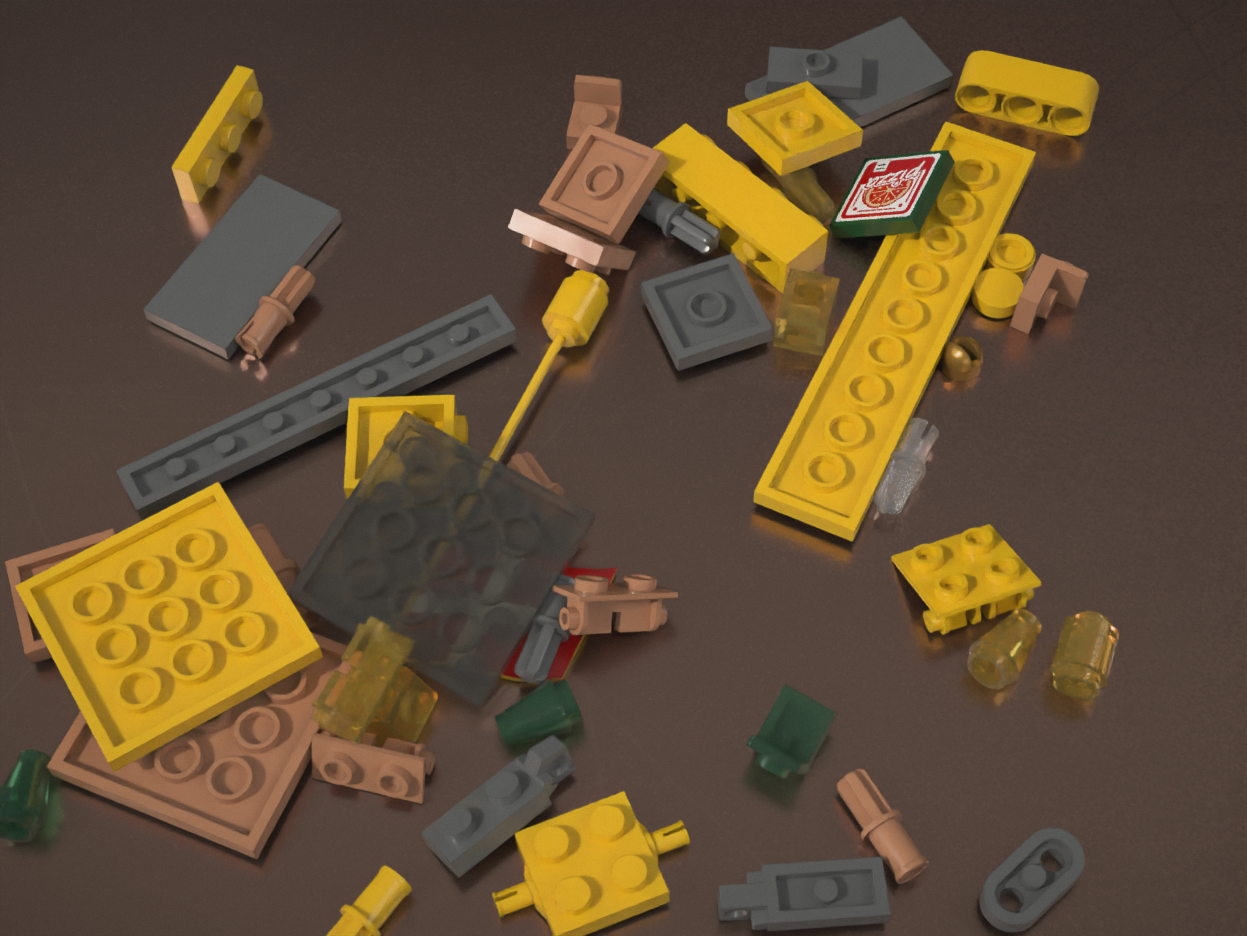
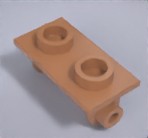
M646 574L624 575L623 583H609V579L605 577L583 575L575 577V585H553L554 592L568 597L567 607H563L560 611L559 622L563 630H569L573 635L611 633L612 612H616L615 630L618 632L655 631L659 625H664L667 621V609L662 603V598H678V592L657 585V577Z
M335 724L333 729L323 727L320 734H312L313 779L423 804L425 774H431L436 757L435 752L426 750V744L420 742L415 744L387 737L383 747L379 748L375 747L376 734L345 728L341 724Z

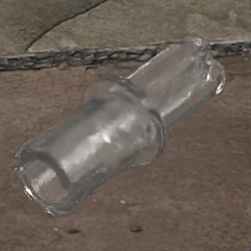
M920 418L909 420L896 450L890 455L889 465L873 496V501L877 505L876 509L882 514L889 513L895 516L900 514L915 483L921 481L926 474L924 463L933 444L939 437V431L934 425L929 428L926 436H922L929 422Z

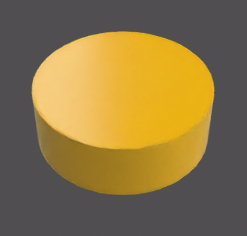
M1013 233L1000 234L997 236L984 266L985 270L990 268L1008 269L1017 274L1021 280H1024L1032 272L1036 258L1035 248L1023 236Z
M990 268L984 270L979 274L971 295L973 305L979 312L988 317H1009L1015 312L1024 284L1017 274L1008 269Z

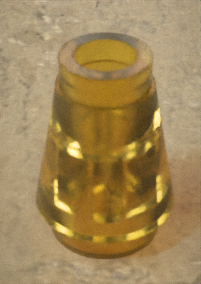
M1023 609L1015 610L1010 616L973 642L969 648V657L967 658V667L971 675L979 683L991 689H1001L1005 685L1015 683L1038 635L1042 631L1041 623L1037 617Z

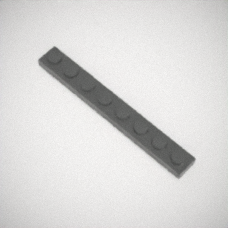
M490 294L116 470L142 521L217 482L222 483L347 423L349 398L403 396L516 342V329L493 295Z

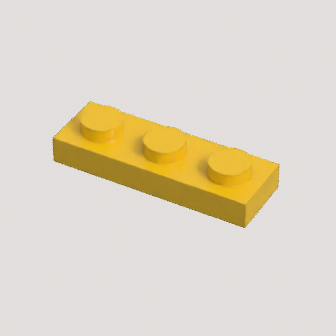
M238 65L235 67L171 168L181 199L199 204L207 189L216 184L220 169L229 154L235 152L239 147L242 133L251 119H255L259 115L263 97L258 89L254 70Z

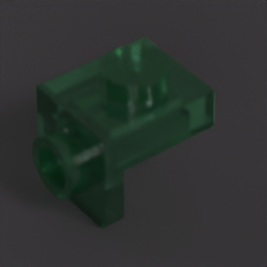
M784 684L757 735H751L746 745L759 752L755 760L758 765L782 778H786L789 771L795 774H806L838 712L790 685Z

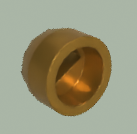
M958 336L951 340L945 346L942 353L941 368L944 374L955 381L961 382L976 378L981 371L984 360L981 345L975 339L967 336Z

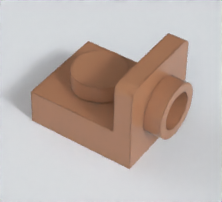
M576 75L574 81L575 101L566 134L567 149L574 148L588 124L618 135L623 112L621 80L599 76Z
M1042 253L1019 296L1010 327L1029 334L1038 316L1044 319L1048 318L1055 302L1076 308L1089 276L1088 272L1073 266L1069 262L1057 260Z

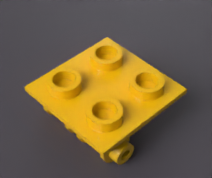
M991 524L970 528L963 533L929 544H921L911 550L891 556L893 563L929 607L930 610L923 612V618L927 629L931 633L939 631L944 635L951 630L966 626V617L972 624L980 623L981 611L987 619H992L996 617V614L999 615L1014 609L1024 608L1027 605V601L1034 598L1033 588L1041 586L1039 578Z

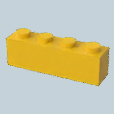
M685 123L652 148L662 152L669 160V164L654 188L676 203L686 202L690 205L692 213L717 227L721 232L720 245L731 254L734 253L737 259L783 295L825 261L828 230L824 228L822 223L813 215H807L788 201L779 189L770 187L755 176L746 164L734 160L718 148L709 136L701 135Z

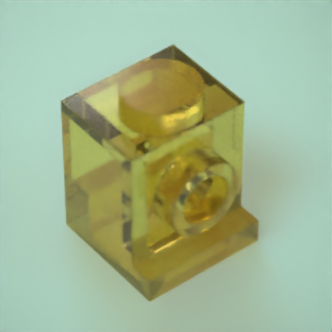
M790 268L776 315L773 346L823 356L837 303L839 278L825 276L819 272H805Z

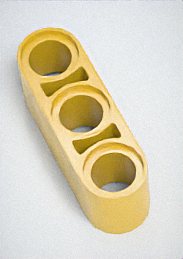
M980 50L973 52L966 59L955 92V101L963 110L972 114L1065 136H1077L1085 133L1090 127L1099 95V85L1093 77L1082 72Z

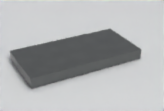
M902 16L825 49L829 51L863 53L860 99L827 97L859 127L952 86L953 74ZM767 75L745 85V96L749 101L771 94L766 93Z
M259 174L145 306L143 310L147 320L229 359L239 347L235 337L247 325L260 307L258 304L262 296H270L293 266L305 267L341 223L340 210Z

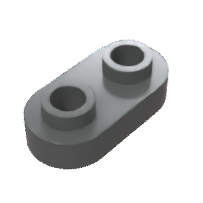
M1055 827L1043 828L1033 833L986 879L980 894V907L987 921L997 929L1011 933L1021 932L1030 928L1080 877L1085 866V853L1078 839L1068 831ZM1044 857L1055 859L1060 865V870L1056 872L1048 871L1043 867L1041 859ZM1006 895L1014 897L1019 902L1020 909L1016 911L1007 910L1002 906L1000 897Z

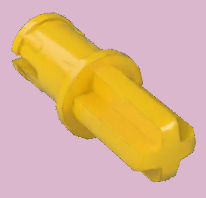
M383 865L378 875L351 906L346 904L342 906L340 912L343 916L326 936H381L378 929L404 897L410 894L412 887L396 871Z

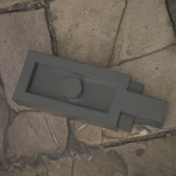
M551 735L530 748L527 755L523 754L515 758V761H511L420 832L428 848L460 878L552 804L549 796L557 788V783L576 769L567 747Z
M882 856L764 864L760 871L747 873V883L719 885L717 892L719 921L751 919L752 929L780 931L888 923L891 916Z

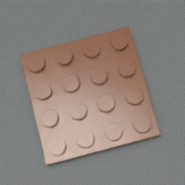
M312 633L320 646L323 658L115 772L109 765L80 711L48 763L47 768L54 777L258 859L312 758L311 736L313 733L320 734L323 727L329 726L363 662L361 651Z

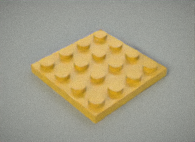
M219 482L15 586L114 772L323 658L320 646Z

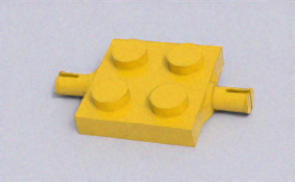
M622 791L516 832L514 834L516 844L525 864V881L496 893L493 892L492 897L500 918L534 904L536 910L547 920L553 936H584L670 902L669 890L658 868V855L684 845H689L690 839L682 820L649 833L646 827L637 820L625 792Z

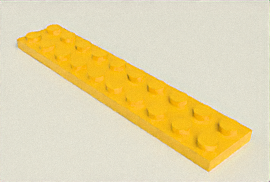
M945 121L930 151L948 150L955 163L920 232L886 235L754 491V503L853 542L938 365L944 348L948 344L971 296L974 284L987 262L997 236L1000 235L1033 166L1036 155L1035 151Z

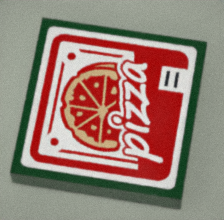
M948 150L865 158L829 225L835 237L850 238L919 233L955 163Z

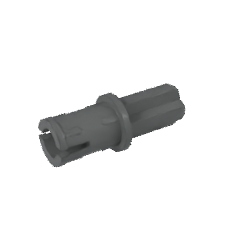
M653 188L647 198L652 204L649 206L644 203L638 212L639 215L661 227L662 233L667 238L676 237L702 254L709 255L713 249H717L721 237V232L717 227L692 213L690 205L686 202L676 203Z
M552 574L536 615H531L527 620L529 633L514 667L515 674L527 683L542 684L546 681L561 642H566L569 639L570 631L563 630L559 622L560 611L563 607H567L568 597L554 592L553 585H575V579L563 574Z

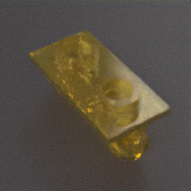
M370 616L365 625L359 623L355 635L341 657V660L351 666L347 675L334 669L318 699L312 704L316 711L311 719L318 723L320 728L359 744L416 642L413 639L389 631L390 626L375 617Z

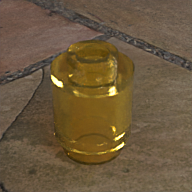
M1082 611L1077 615H1071L1064 619L1050 668L1054 676L1053 686L1062 694L1076 699L1089 700L1096 698L1099 689L1107 685L1119 640L1118 630L1110 623L1107 617L1093 611Z

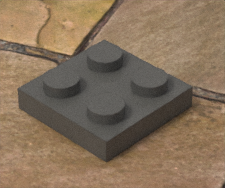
M734 253L641 282V296L678 371L772 341L773 327Z

